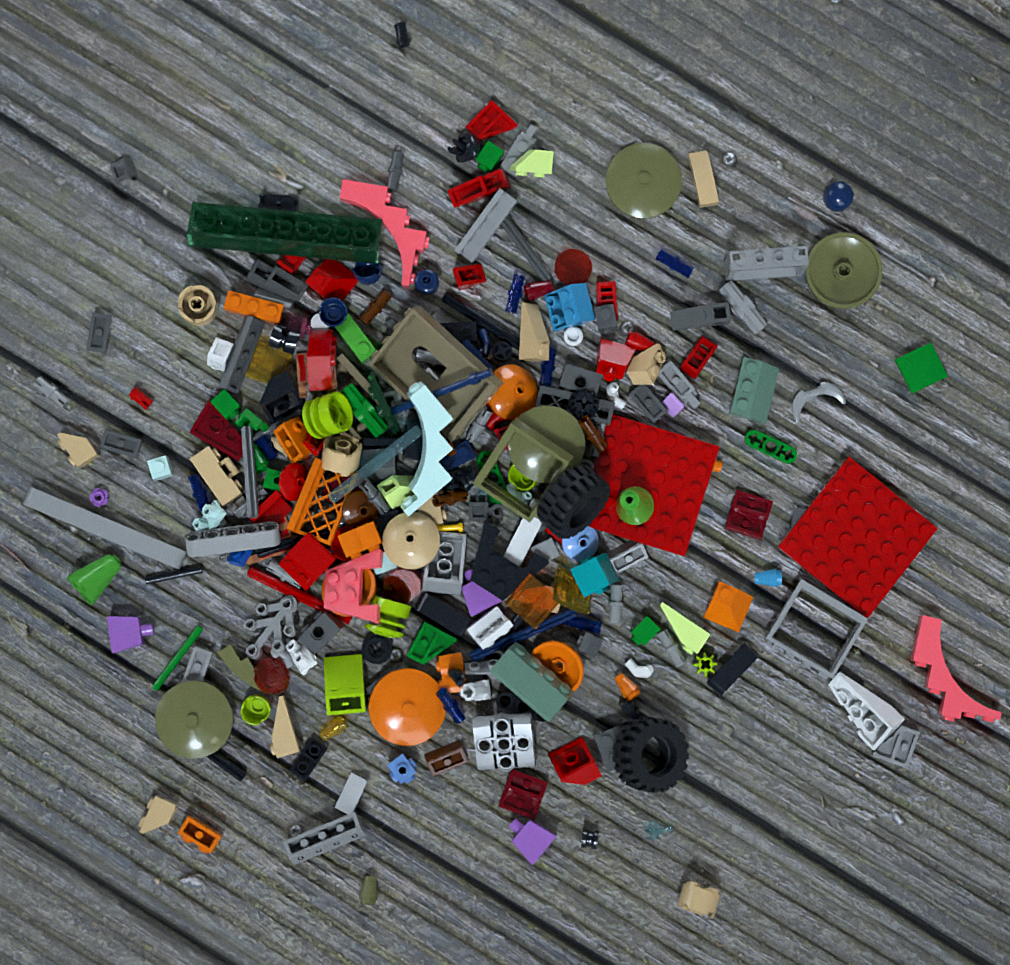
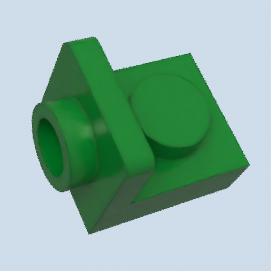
M247 408L238 416L235 422L240 428L250 425L254 430L260 429L264 433L269 428L268 425Z

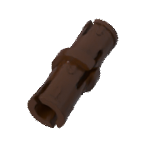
M383 289L376 299L369 303V307L359 319L368 326L375 316L382 312L383 307L392 296Z
M588 415L581 417L578 423L585 431L586 438L591 440L597 452L604 451L608 444L600 435L599 428L594 426Z
M465 489L457 491L448 490L443 494L433 495L432 504L435 507L446 504L451 506L456 502L466 501L468 499L466 497L468 492Z

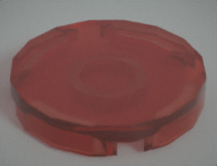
M568 249L557 257L554 264L555 275L566 286L585 283L590 278L592 262L583 251Z
M394 568L385 575L383 590L386 597L391 601L408 603L419 595L421 580L418 573L413 569Z
M266 657L254 667V681L262 692L268 695H278L287 689L290 676L286 666L280 660Z

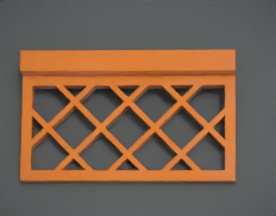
M315 457L286 529L305 536L307 533L301 530L304 523L311 521L314 530L309 533H316L317 536L314 537L319 542L331 546L343 517L342 505L347 496L353 492L359 474L351 472L350 476H353L352 481L346 486H343L340 479L343 476L338 475V473H335V477L326 480L324 476L326 470L322 468L321 459ZM338 480L341 488L331 492L328 483ZM325 485L329 494L319 498L317 494L318 488ZM343 491L345 498L343 502L336 505L333 495ZM330 497L334 506L324 510L321 501ZM318 503L322 512L312 516L310 508ZM335 509L337 518L329 522L326 513ZM323 515L327 524L317 528L314 519ZM328 527L330 531L328 540L322 539L318 531Z

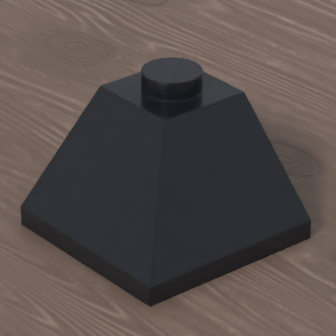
M285 371L269 380L260 400V405L270 422L273 423L299 408L303 409L304 402L299 397V392L289 374Z

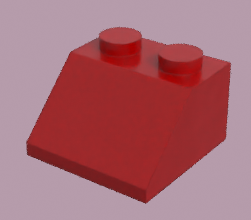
M308 532L278 565L307 591L318 582L337 558Z

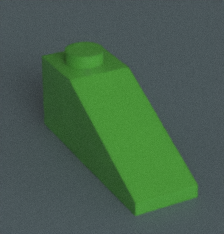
M348 313L344 323L335 328L361 364L364 365L372 359L371 356L376 349Z

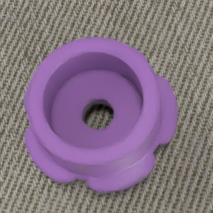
M100 488L93 490V493L90 494V501L93 502L94 506L101 507V505L107 504L108 493L106 490H101Z

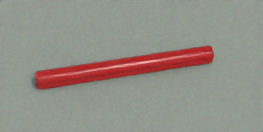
M251 566L247 572L248 577L287 596H293L297 601L323 613L327 611L324 608L323 600L283 582L256 567ZM333 613L341 622L347 625L353 617L339 616Z

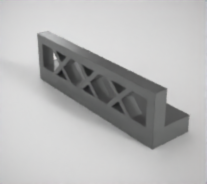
M252 316L244 318L218 388L236 394L239 393L263 330L264 322Z
M540 385L535 407L542 406L543 404H540L541 399L553 401L550 406L556 405V407L561 408L558 403L568 405L572 392ZM584 397V399H582V401L579 402L580 404H582L583 409L587 404L589 405V403L586 402V397ZM599 399L597 412L608 414V418H599L596 413L590 417V420L610 426L615 402Z

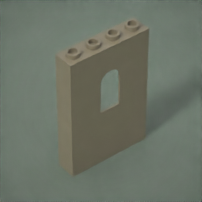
M420 305L414 308L410 307L404 313L405 318L403 321H399L393 327L394 332L392 335H388L383 340V346L372 354V360L368 364L407 401L410 399L406 393L409 392V387L416 382L419 383L421 381L432 392L467 378L471 373H479L488 369ZM422 346L426 348L447 368L437 381L414 361L412 353L416 347ZM493 373V376L481 380L476 385L470 384L436 398L453 418L440 432L451 442L459 439L504 383Z

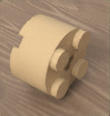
M189 286L178 297L179 313L192 325H207L214 320L218 313V301L214 294L205 286ZM196 302L198 304L201 303L200 309L195 307Z
M339 433V436L325 437L321 459L322 468L339 473L344 477L350 476L351 472L359 468L362 443H359V439L356 436L348 433Z
M687 881L686 884H683L676 907L679 908L683 905V910L701 916L709 914V918H714L720 899L719 890L711 887L700 888L701 884L693 881Z

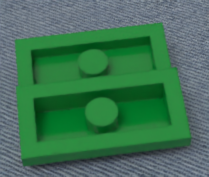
M932 343L926 344L894 360L911 394L948 377Z

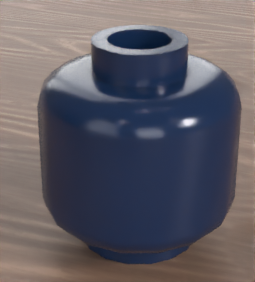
M423 269L417 273L414 280L417 291L423 295L434 294L439 288L438 275L430 269Z

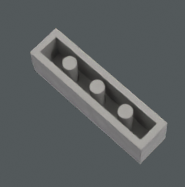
M353 812L285 840L283 843L289 860L296 865L364 837L366 833L360 817L356 812Z

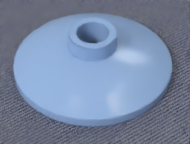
M589 526L574 537L562 539L563 551L569 558L576 561H581L594 555L599 545V537L596 530ZM584 539L585 544L581 546L580 541Z

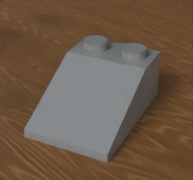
M439 531V551L435 558L424 568L422 591L461 595L467 534Z

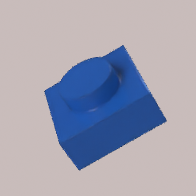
M252 550L231 552L226 561L231 565L244 567Z

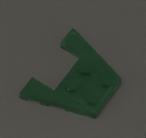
M373 369L366 371L365 373L371 386L367 389L373 401L377 399L378 405H376V409L381 418L385 417L395 438L402 437L403 435L391 413Z

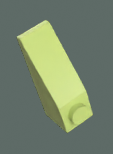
M661 602L659 607L679 642L684 645L682 649L691 655L693 652L698 654L711 634Z

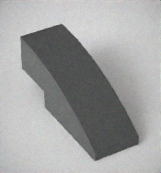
M258 259L246 278L247 281L264 290L295 301H300L309 286L279 267L275 266V268H272Z

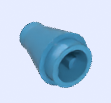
M775 568L756 572L755 584L773 587L782 585V570Z

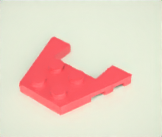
M376 549L327 570L324 608L328 611L379 624L380 606L378 604L362 606L363 570L382 568L383 551Z

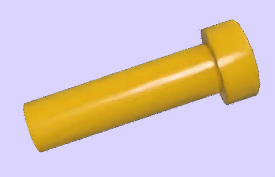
M462 522L450 525H436L439 531L459 530V532H463Z

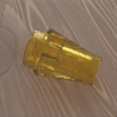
M341 715L334 716L319 732V735L326 742L346 732L348 724Z

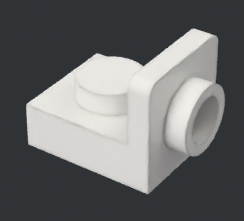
M215 338L207 355V365L212 369L224 371L234 344Z

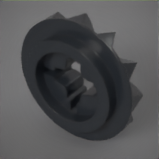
M587 388L578 389L571 394L568 406L571 413L578 418L585 415L592 417L598 411L599 399L594 391H590ZM586 397V402L589 403V405L587 404L584 407V410H582V404H580L579 402H581L582 399Z
M371 634L362 644V654L372 664H382L392 654L393 647L391 641L385 636ZM380 641H382L380 648L383 649L382 651H385V653L378 652L373 657L374 649H372V647H370L369 645L377 646V644Z

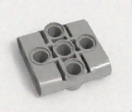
M500 712L497 715L476 716L472 718L478 770L500 769L507 772L513 768L536 767V750L531 713L508 714ZM504 721L507 723V725L501 726L498 724V722ZM526 738L528 742L522 743L519 739ZM506 739L509 743L503 744L500 742V740ZM485 740L488 741L490 744L486 746L483 745L481 741ZM508 757L511 761L504 762L502 758Z

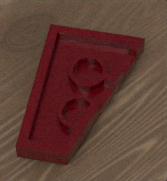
M208 400L189 433L240 462L243 457L242 437Z

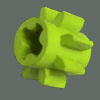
M703 653V658L696 656L695 658L698 662L693 664L694 667L699 669L696 673L699 674L702 671L705 677H707L708 671L715 673L712 669L713 666L717 665V663L712 662L714 656L712 655L707 658L706 653ZM707 660H708V661H709V663H708L709 669H707V668L702 669V668H701V666H702L701 661H707Z

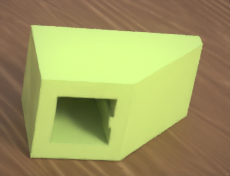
M529 149L510 166L509 171H516V175L527 176V172L534 173L533 177L545 178V174H552L554 151Z
M392 475L377 485L392 510L401 506L405 498L414 495L408 487L414 476Z

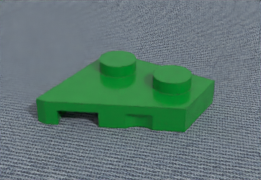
M424 622L407 657L424 665L454 644L457 639Z

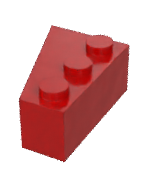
M333 329L310 330L307 350L309 391L332 390L333 366H335L337 336H333Z

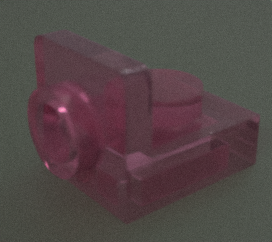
M286 316L284 323L286 330L292 328L301 331L299 339H306V335H309L311 330L309 320L307 318L301 319Z

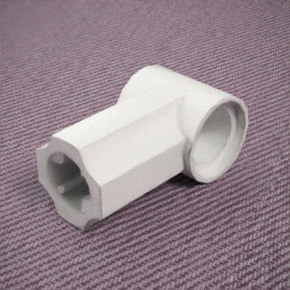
M489 680L464 684L460 690L461 696L466 701L492 699Z

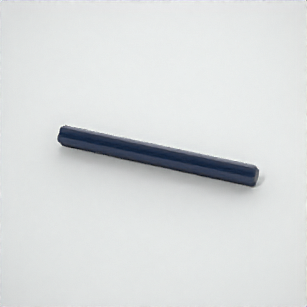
M570 608L496 640L492 646L484 650L481 647L470 652V657L473 661H476L511 646L515 642L518 643L577 617L576 610Z

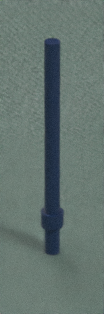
M489 368L479 373H471L467 378L434 390L431 393L435 398H438L470 384L476 385L481 380L493 376V371ZM409 400L392 407L391 413L393 415L413 408L414 405Z

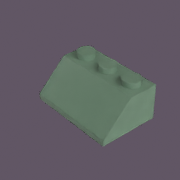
M744 357L741 361L729 415L766 424L779 368L763 361Z

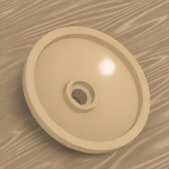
M405 512L401 513L387 524L382 537L383 549L389 560L400 568L410 570L422 568L429 564L439 551V530L435 523L422 513L413 512L410 516ZM410 535L414 537L412 542L407 541V537Z

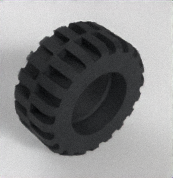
M576 465L572 469L566 470L564 474H561L546 489L544 496L539 501L540 504L537 506L538 519L558 538L568 539L571 536L574 537L577 533L585 530L600 515L599 513L604 509L605 503L609 499V485L590 466Z
M639 717L637 720H631L628 723L629 726L625 725L621 729L622 733L617 735V743L613 745L615 755L612 758L613 762H616V766H614L616 773H620L619 778L622 782H626L627 786L635 788V790L651 793L668 791L669 787L673 788L677 785V780L682 779L684 776L682 773L688 766L686 761L689 759V753H687L689 746L688 742L684 741L686 738L684 733L679 732L680 728L676 724H672L671 721L662 718ZM654 737L659 744L660 758L656 767L652 771L647 772L642 763V750L646 742Z

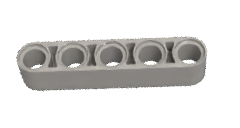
M273 521L194 531L184 536L187 554L190 557L268 548L281 543L278 523Z

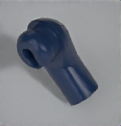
M480 329L477 333L482 347L477 348V351L483 357H487L490 353L491 341L487 330Z

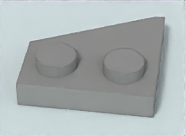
M900 726L871 756L908 769L920 732Z

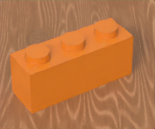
M228 290L223 307L228 313L243 317L252 316L262 322L273 325L275 323L282 324L286 309L282 304Z

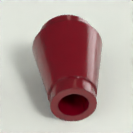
M550 280L531 282L524 286V293L528 301H534L553 291Z

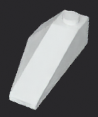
M838 672L829 683L840 705H844L849 713V720L853 721L858 728V735L873 751L892 735L905 720L890 704L841 672Z

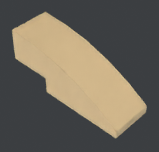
M707 150L689 153L688 156L699 208L718 205L719 199Z

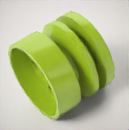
M333 392L323 397L308 400L303 406L302 418L308 433L316 439H321L348 431L353 423V412L348 399L339 392Z
M374 596L370 605L378 604L380 606V623H374V625L365 623L364 628H367L374 634L385 637L403 638L404 633L397 632L396 629L397 627L406 628L404 624L398 621L399 618H409L411 606Z

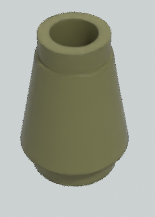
M365 876L359 895L360 904L376 905V900H378L376 877Z

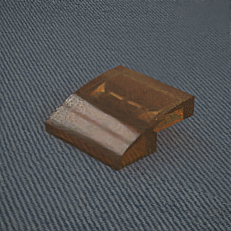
M529 573L504 603L536 630L561 600Z

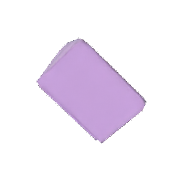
M670 393L662 402V405L668 410L667 413L671 417H675L684 408L683 403L673 393Z

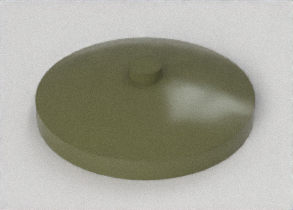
M638 143L622 149L615 155L607 169L606 190L611 202L620 212L632 218L651 219L664 214L674 205L681 190L682 177L678 163L668 151L654 144Z
M853 233L829 235L820 240L808 256L809 266L805 270L808 287L820 302L835 309L858 307L867 302L879 288L882 279L880 256L874 246L859 235Z
M542 405L533 407L518 417L526 425L574 456L571 461L573 464L572 468L580 464L585 451V437L581 426L573 415L559 407ZM519 432L515 433L508 444V453L513 465L521 474L533 481L550 483L563 463Z
M187 681L172 687L162 697L156 709L155 726L160 740L171 752L184 758H203L218 751L228 740L233 727V711L225 694L214 685L203 681Z

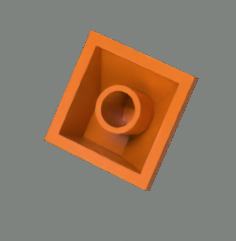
M719 581L703 618L739 633L753 596Z

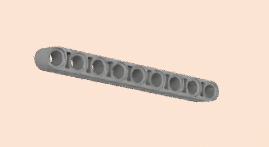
M30 487L23 505L179 570L187 554L186 551L33 487Z

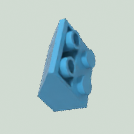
M586 283L570 284L544 295L553 332L596 320Z

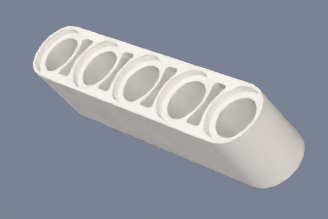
M533 498L529 507L533 509L538 500ZM535 517L531 522L523 518L504 557L520 567L542 522Z

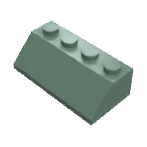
M517 642L505 652L489 671L547 722L555 716L574 693L568 684L562 682L553 671L548 670L541 664L539 659L533 657L526 651L524 646L519 645Z

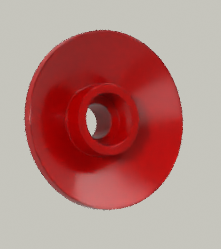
M290 463L285 466L280 474L279 489L282 496L289 501L298 500L308 476V472L302 464Z

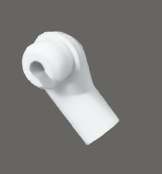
M611 382L606 388L607 400L615 402V406L622 410L627 402L619 397V385Z
M632 658L624 664L635 677L648 678L654 672L650 664L638 666Z

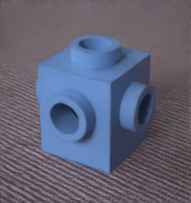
M404 753L387 765L391 770L389 775L395 783L399 781L402 784L405 781L408 784L416 778L414 774L417 772L415 768L418 766L411 757L407 759ZM405 767L406 773H401L400 768Z

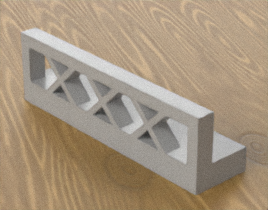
M499 188L455 251L474 263L518 201Z

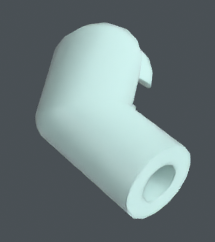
M512 483L506 486L507 491L523 503L527 504L532 499V494L529 491H517Z

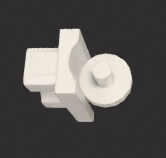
M292 639L286 645L287 651L302 675H305L309 668L318 663L316 655H313L300 640Z

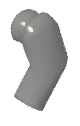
M273 649L270 650L273 658L280 656L283 659L287 669L295 666L287 649H284L281 653H277Z

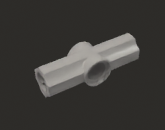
M732 280L719 290L723 298L729 302L730 309L739 320H742L754 335L767 326L766 321L756 311L753 302L746 295L742 294Z

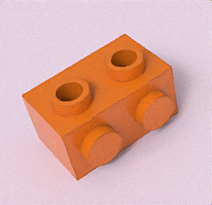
M299 416L284 422L273 431L292 463L305 459L312 454L302 444L307 429Z
M192 815L186 818L178 831L182 840L189 844L193 842L198 846L197 849L205 854L214 852L224 836Z

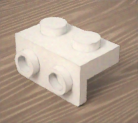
M494 606L471 624L467 631L484 650L492 646L497 638L507 634L513 624L497 606Z

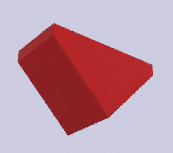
M481 264L452 269L458 291L487 282Z

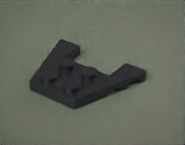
M485 522L470 580L504 601L546 567L549 561L534 553L525 569H522L490 548L501 530Z

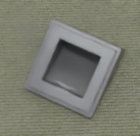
M122 158L110 165L116 183L138 175L132 158Z

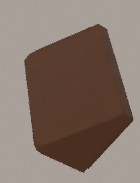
M459 740L424 755L432 776L468 762Z

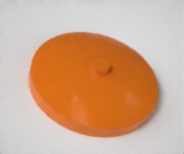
M401 668L387 673L376 683L369 697L368 710L374 728L384 739L401 746H413L427 741L439 730L446 713V701L439 684L429 674L418 669Z

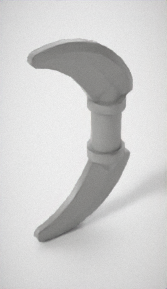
M821 382L820 386L810 391L800 390L792 404L795 421H800L801 409L810 398L826 394L837 398L842 404H845L844 395L836 386L826 382Z

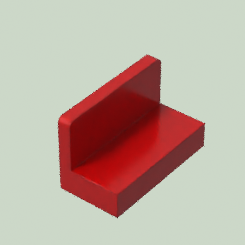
M276 490L258 507L259 516L257 518H249V520L253 524L269 521L279 523L292 511V508Z

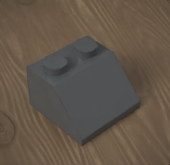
M629 721L593 735L608 772L615 770L614 766H616V762H613L612 758L615 755L613 745L617 743L616 737L622 733L621 729L625 725L629 726Z

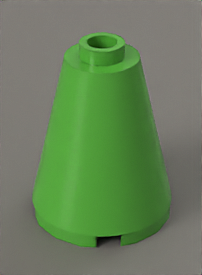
M629 487L623 490L616 500L618 516L630 525L645 523L653 514V498L644 488Z
M107 554L69 574L67 579L73 588L78 590L79 595L89 605H93L121 569V561L116 555L111 556Z

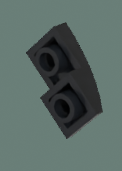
M311 738L289 772L305 782L328 748L314 738Z

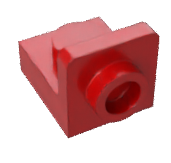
M290 246L280 260L278 259L276 263L280 269L294 276L306 260V257Z

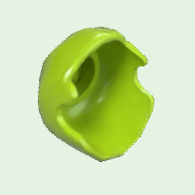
M511 465L508 471V480L516 489L527 491L536 486L537 481L525 477L514 465Z
M250 695L242 703L240 711L242 719L247 724L259 725L269 717L271 705L269 700L263 695Z

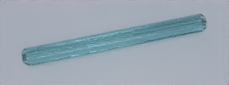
M416 425L331 491L327 495L332 503L339 501L358 486L362 480L368 478L423 434L422 430Z

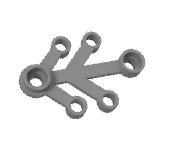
M288 595L283 597L280 603L270 605L260 603L257 605L256 612L261 616H265L269 612H279L272 618L256 621L247 619L245 621L244 627L249 631L267 627L255 644L247 647L246 655L248 658L256 661L263 656L262 647L273 632L274 642L272 643V649L277 653L284 651L285 644L282 639L281 621L286 617V626L283 629L284 634L288 637L295 636L297 630L294 627L293 613L298 608L296 598ZM287 602H290V606L286 608ZM262 607H265V610L263 612H260V609ZM253 622V626L249 628V624ZM292 628V632L288 634V629ZM280 643L281 647L276 649L277 644ZM255 648V652L251 654V650Z

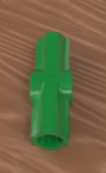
M352 383L340 392L348 399L353 414L361 423L365 424L375 438L389 428L376 413L375 407L367 398L362 396Z

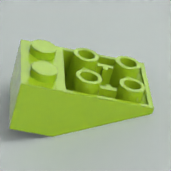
M362 654L324 657L327 715L367 712Z

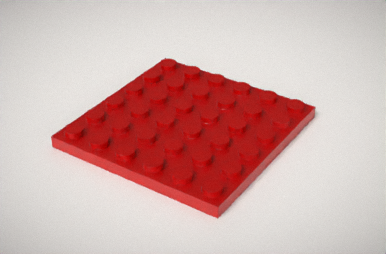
M612 414L610 426L606 425L603 436L608 447L604 451L599 452V457H596L593 465V470L608 483L610 495L604 509L601 510L600 515L592 521L593 523L589 527L686 557L720 446ZM629 487L644 488L651 494L654 501L653 514L645 523L640 525H630L624 522L616 512V500L619 494Z
M847 457L777 548L855 611L869 618L938 528L852 458Z

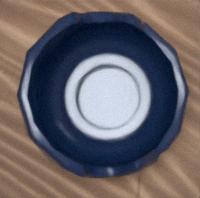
M836 181L825 190L823 202L831 211L842 212L853 202L854 193L851 186L847 183Z
M364 258L356 261L352 271L358 282L364 285H371L376 283L381 277L382 266L374 258Z
M331 297L325 299L319 306L320 319L327 326L336 327L342 325L347 319V306L341 299Z

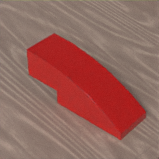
M498 169L447 191L453 207L457 208L496 194L499 188L507 190L511 188L505 170Z

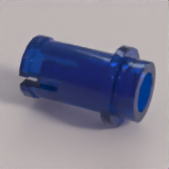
M266 435L256 442L265 453L266 459L271 461L279 455L278 450L267 439Z

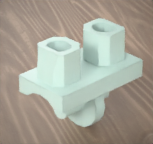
M214 500L211 505H204L202 508V518H195L192 522L196 531L216 529L217 526L224 527L226 524L224 519L226 512L221 508L220 502Z

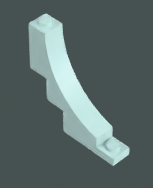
M421 381L411 385L408 389L409 392L406 393L418 413L423 435L421 460L415 476L408 486L414 495L405 498L400 506L408 516L452 480V477L441 466L439 461L452 451L453 448L439 431L448 425L453 418Z

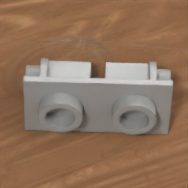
M261 484L257 486L258 507L270 496ZM241 496L230 507L240 520L248 517L247 502Z
M492 659L489 661L464 663L466 681L484 680L483 674H487L488 680L497 679L489 671L498 660Z

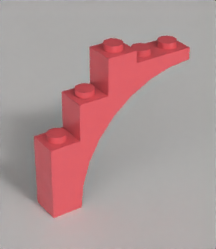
M343 179L340 201L356 205L368 211L389 230L401 255L403 269L402 288L410 289L411 284L414 285L416 273H413V268L418 265L419 255L416 252L424 253L425 248L428 249L430 237H427V232L405 228V226L410 224L411 215H408L407 209L386 206L391 201V193H389L387 186Z
M924 615L919 616L910 661L915 662V666L926 668V665H929L924 688H928L929 693L940 695L943 692L938 715H943V720L954 722L955 718L961 719L962 712H964L963 716L975 719V715L982 716V720L994 723V719L1000 720L1002 712L987 708L973 700L952 678L941 650L940 631L942 619Z

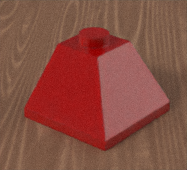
M329 256L314 270L305 283L323 299L334 297L343 301L358 281L350 270L332 256Z
M582 737L548 754L561 782L586 785L602 777Z

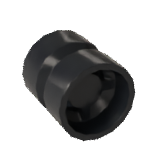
M275 323L268 347L276 350L282 348L283 352L293 355L301 331L292 328L286 330L285 326Z

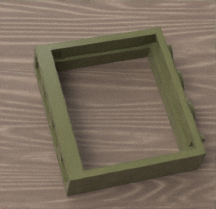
M515 418L472 484L528 522H531L534 517L538 519L537 506L540 504L541 497L532 509L487 478L516 432H519L563 462L546 489L561 474L572 468L573 464L571 461L574 456L518 418Z

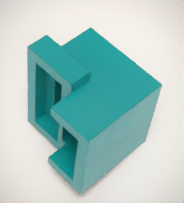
M607 553L596 557L593 555L580 561L581 565L570 570L584 598L595 592L598 596L610 590L609 585L620 580Z

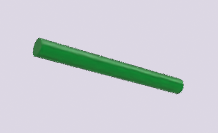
M199 625L195 627L151 686L154 690L158 691L204 630Z

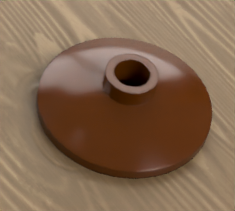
M362 490L348 495L342 505V516L345 522L354 528L374 521L378 515L377 508L367 500V496ZM365 508V512L361 514V509Z

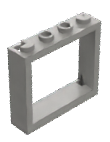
M797 246L729 251L724 261L725 282L731 280L745 281L801 277L809 266L808 247ZM739 254L740 260L733 261V255Z
M800 579L764 639L768 641L767 645L775 650L780 648L785 651L783 655L792 660L794 658L800 660V665L810 670L812 667L817 670V675L825 680L827 678L833 679L868 618ZM800 590L856 622L829 670L773 637Z

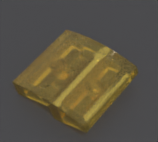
M258 341L245 377L268 384L269 380L277 374L288 370L292 354L283 352L282 348L278 350L270 348L267 343Z
M562 567L555 569L553 600L571 610L589 614L591 595L584 598L573 575Z

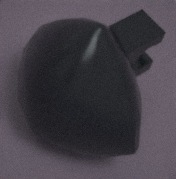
M464 131L458 139L452 140L455 147L448 146L447 148L449 153L456 155L458 163H464L475 159L481 152L482 145L474 134Z

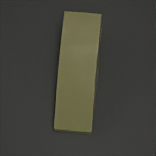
M231 644L218 652L224 663L241 680L263 693L269 691L251 659L247 657L242 660L234 645Z

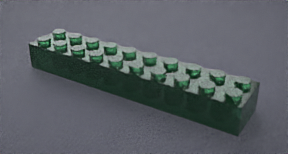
M192 202L187 239L190 247L379 264L383 221L382 219Z

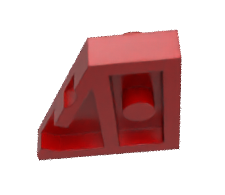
M491 100L465 128L482 141L516 129L518 124Z

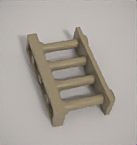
M343 354L337 357L339 363L335 369L336 378L346 372L352 376L350 378L351 381L338 392L340 393L351 383L355 387L361 386L364 389L362 396L369 401L373 400L377 404L375 407L376 413L379 416L386 414L389 417L392 414L391 407ZM322 390L309 391L315 398L318 396L323 397ZM360 423L354 429L351 427L347 433L356 436L359 442H361L362 438L359 434L367 427L364 423Z

